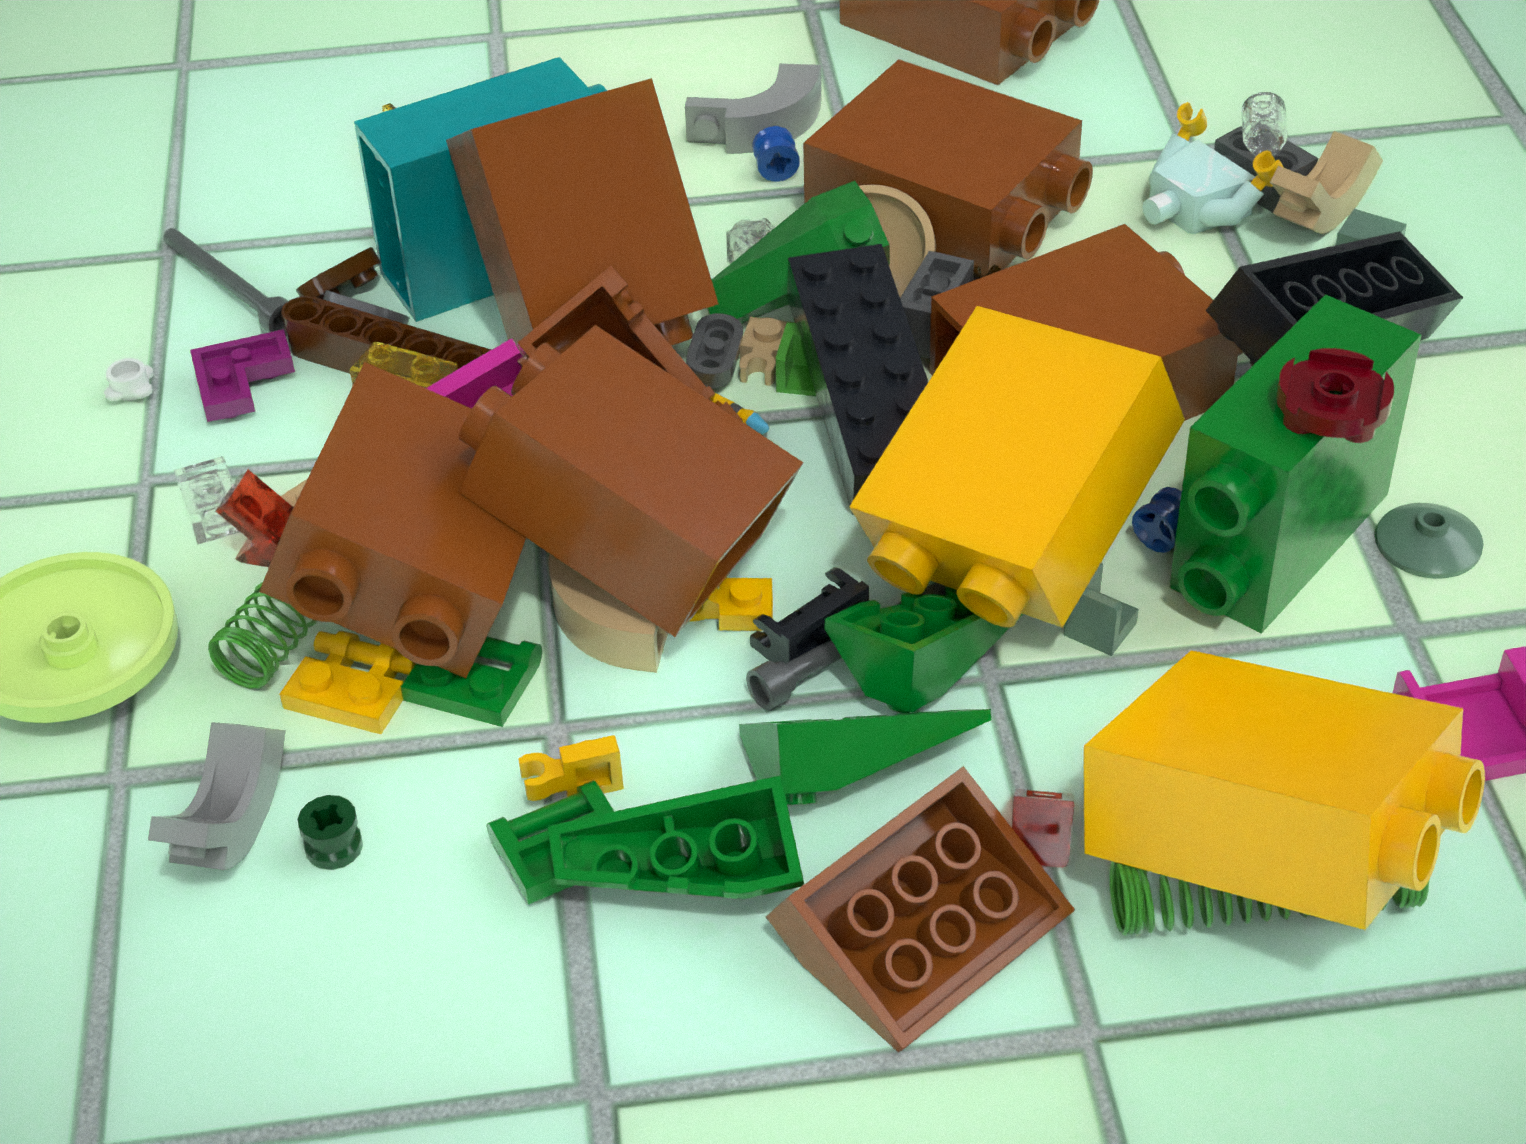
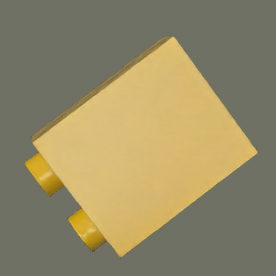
M976 306L849 506L874 547L867 558L871 569L887 583L912 594H922L930 581L957 590L956 594L959 600L971 612L1001 627H1013L1020 615L1025 614L1063 628L1185 421L1161 357Z
M1191 650L1084 745V854L1366 930L1400 887L1415 891L1424 889L1433 873L1439 853L1441 835L1446 829L1463 834L1471 829L1482 801L1485 769L1481 760L1460 756L1463 708Z

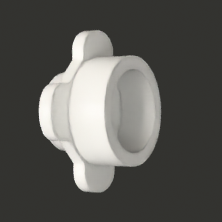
M123 358L113 362L106 370L105 376L109 386L104 390V395L109 401H118L120 399L123 401H134L149 396L153 391L151 384H149V379L154 376L153 369L148 365H144L139 359Z

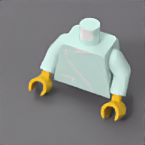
M1186 102L1177 111V118L1181 125L1178 134L1171 135L1150 173V198L1143 202L1144 216L1154 225L1168 219L1190 234H1197L1218 226L1236 225L1243 218L1252 215L1253 206L1264 195L1261 190L1265 186L1273 187L1270 181L1278 166L1283 167L1280 160L1275 161L1270 151H1263L1253 161V168L1257 173L1255 177L1197 139L1190 143V137L1201 135L1206 130L1208 124L1203 109H1200L1197 116L1190 120L1193 115V108L1190 102Z

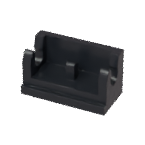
M833 567L825 573V576L831 582L836 583L839 588L831 584L826 585L821 589L822 593L779 622L765 614L753 619V623L764 632L756 631L750 635V646L767 660L774 663L782 661L786 664L830 640L825 630V619L858 603L869 601V585L863 581L858 582L842 569Z

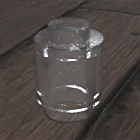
M1259 92L1248 97L1241 107L1243 143L1255 156L1263 151H1270L1272 155L1280 152L1288 138L1286 104L1279 95L1272 92Z

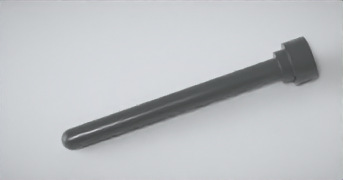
M170 228L164 232L163 238L166 244L257 311L258 320L262 328L268 332L283 329L285 332L281 313L282 307L288 302L287 299L281 296L267 297L177 229Z
M935 582L927 586L922 595L945 594L946 586ZM830 639L786 664L782 661L776 663L766 661L749 670L746 674L747 686L756 703L765 710H771L789 700L791 692L796 688L797 682L842 657Z

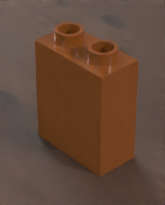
M840 0V24L998 86L1027 62L1037 63L1041 61L1049 51L1052 43L1073 26H1085L1095 14L1100 0Z
M898 59L803 143L804 203L814 196L852 181H856L859 186L883 185L898 189L912 197L926 212L933 227L936 252L973 260L974 267L980 266L981 274L985 276L993 265H997L1003 270L1017 256L1027 260L1036 254L1044 240L1048 224L1061 211L1072 214L1082 206L1091 186L1093 166L1091 162L1080 159L1083 120Z
M652 78L473 128L446 140L508 340L512 338L517 347V342L611 265L628 284L625 290L634 300L631 306L638 301L644 308V314L671 346L692 339L693 331L688 314L719 304Z
M1126 224L931 297L929 373L932 376L976 306L1160 356L1185 421L1205 413L1234 385L1238 356L1243 352L1234 342L1228 340L1220 333L1217 323L1205 311L1213 299L1185 276L1179 261L1167 251L1157 252Z
M594 325L563 353L546 342L541 344L521 368L512 386L511 395L497 386H492L480 397L465 419L459 433V440L474 449L476 454L458 492L673 637H676L762 537L804 462Z
M364 362L292 509L259 592L290 604L297 612L309 619L320 622H333L395 648L401 655L414 663L425 666H437L466 678L503 605L526 537L458 492L476 454L474 449L459 440L462 425L472 408Z

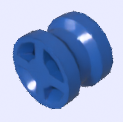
M772 126L761 130L754 137L752 151L756 158L758 171L762 177L769 181L779 182L791 178L797 172L800 166V157L790 131L783 127Z
M1172 487L1162 488L1152 497L1150 503L1142 505L1132 516L1133 530L1138 539L1147 548L1155 552L1165 553L1175 547L1182 491Z

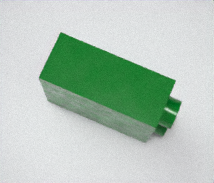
M1325 295L1190 427L1169 588L1181 593L1194 608L1212 616L1225 615L1261 634L1387 497L1421 334ZM1321 348L1345 349L1367 356L1374 361L1372 370L1379 373L1383 379H1385L1387 372L1393 380L1395 388L1388 419L1384 424L1376 428L1374 437L1364 443H1353L1345 438H1331L1313 433L1297 434L1288 430L1283 424L1284 413L1278 407L1276 399L1279 375L1286 362L1294 357V365L1308 360L1310 351ZM1329 391L1331 394L1341 395V392Z

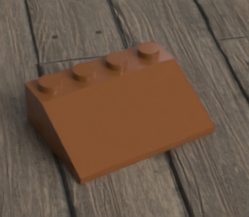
M963 766L789 895L766 918L801 965L899 1053L1074 912L1075 909Z

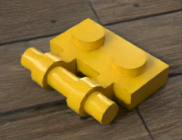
M342 630L338 631L337 634L319 631L314 639V650L327 654L328 657L325 661L307 656L303 658L279 693L283 709L382 734L403 701L401 692L403 681L394 678L397 673L409 675L416 663L405 658L397 649L383 643L376 645L360 641L359 636L354 633ZM354 661L372 666L369 672L350 668Z

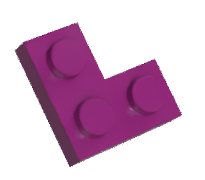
M284 329L190 349L207 422L231 419L242 414L256 412L248 382L273 379L279 375L295 372Z

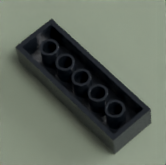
M1398 231L1241 266L1205 311L1217 323L1220 333L1228 340L1234 342L1250 359V364L1253 366L1325 295L1422 335L1421 340L1429 338L1464 297Z
M882 244L788 258L787 299L794 322L797 324L801 335V346L849 506L928 383Z

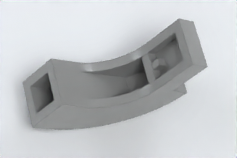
M779 63L777 77L772 86L750 97L736 99L687 97L684 106L687 142L726 144V154L753 153L752 142L754 137L767 127H783L791 132L794 139L798 138L814 124L820 112L822 102L821 65Z
M211 722L204 771L193 800L178 815L151 816L148 841L169 843V863L228 870L244 859L254 845L270 810L279 777L286 730Z

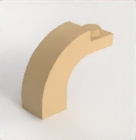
M1334 131L1321 157L1307 176L1278 166L1270 181L1281 196L1273 214L1320 234L1330 232L1346 219L1359 204L1375 178L1383 159L1373 145Z
M549 554L548 566L554 613L566 637L585 654L606 664L624 669L657 673L668 633Z

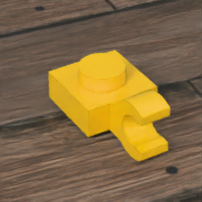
M726 578L719 586V589L715 590L690 621L719 619V630L763 631L753 623V619L761 614L768 615L773 619L772 578Z
M615 735L559 747L560 759H553L543 753H529L518 758L521 777L529 778L524 780L527 800L530 801L542 800L552 794L563 791L566 792L568 797L577 793L578 786L593 780L596 781L604 794L624 789L620 750Z

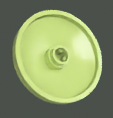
M77 552L56 555L26 564L1 577L0 716L33 723L69 721L107 710L144 688L164 667L170 658L177 640L178 618L171 593L164 581L153 570L138 561L120 555L101 552Z

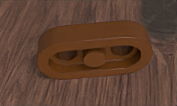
M372 247L367 248L299 286L296 292L299 297L312 296L323 299L326 290L341 294L338 289L349 283H352L353 287L357 289L379 276L375 268L382 262Z

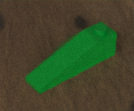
M856 181L809 199L712 278L719 304L707 308L709 315L717 313L727 314L744 323L749 321L750 317H759L789 305L787 299L789 257L882 244L888 264L890 265L889 242L872 203Z
M947 586L943 595L901 594V604L880 608L881 604L879 602L870 600L858 603L825 619L827 634L865 696L887 704L889 709L900 713L915 712L920 707L943 696L1011 627H1001L980 618L963 605L957 597V590Z
M961 709L899 713L893 716H851L838 720L804 719L739 724V732L756 779L761 780L781 775L787 805L817 803L816 792L834 791L987 723L992 718L991 709Z
M781 775L547 826L554 876L557 884L737 899L753 898L799 888L804 885Z

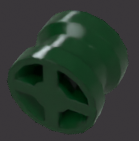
M337 795L321 796L308 802L300 810L297 819L300 835L304 839L303 844L306 858L312 865L320 869L334 870L343 868L355 861L361 853L363 841L360 829L357 826L358 820L355 807L348 799Z

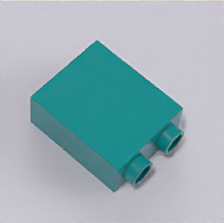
M557 57L354 121L377 256L382 262L379 265L380 274L415 322L494 295L446 140L473 128L607 91L602 84L598 83L587 86L561 57Z

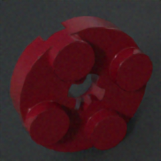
M1321 348L1310 351L1308 360L1294 365V357L1286 362L1279 375L1276 399L1278 407L1284 413L1283 424L1288 430L1297 434L1313 433L1331 438H1345L1353 443H1364L1370 441L1375 435L1376 428L1384 424L1388 419L1394 397V383L1387 372L1385 379H1383L1379 373L1372 370L1374 361L1367 356L1345 349ZM1329 391L1341 392V395L1331 394Z

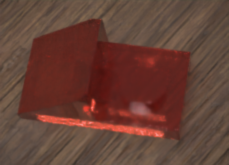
M249 469L238 476L215 511L247 537L235 559L241 563L269 568L293 506Z
M1015 788L1012 829L1041 866L1066 867L1069 863L1075 803L1074 795L1072 793Z

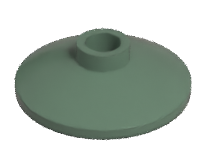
M1409 503L1393 508L1381 518L1376 531L1377 546L1381 554L1391 564L1407 573L1424 578L1443 579L1462 575L1475 567L1483 552V537L1478 527L1464 514L1452 508L1434 503Z

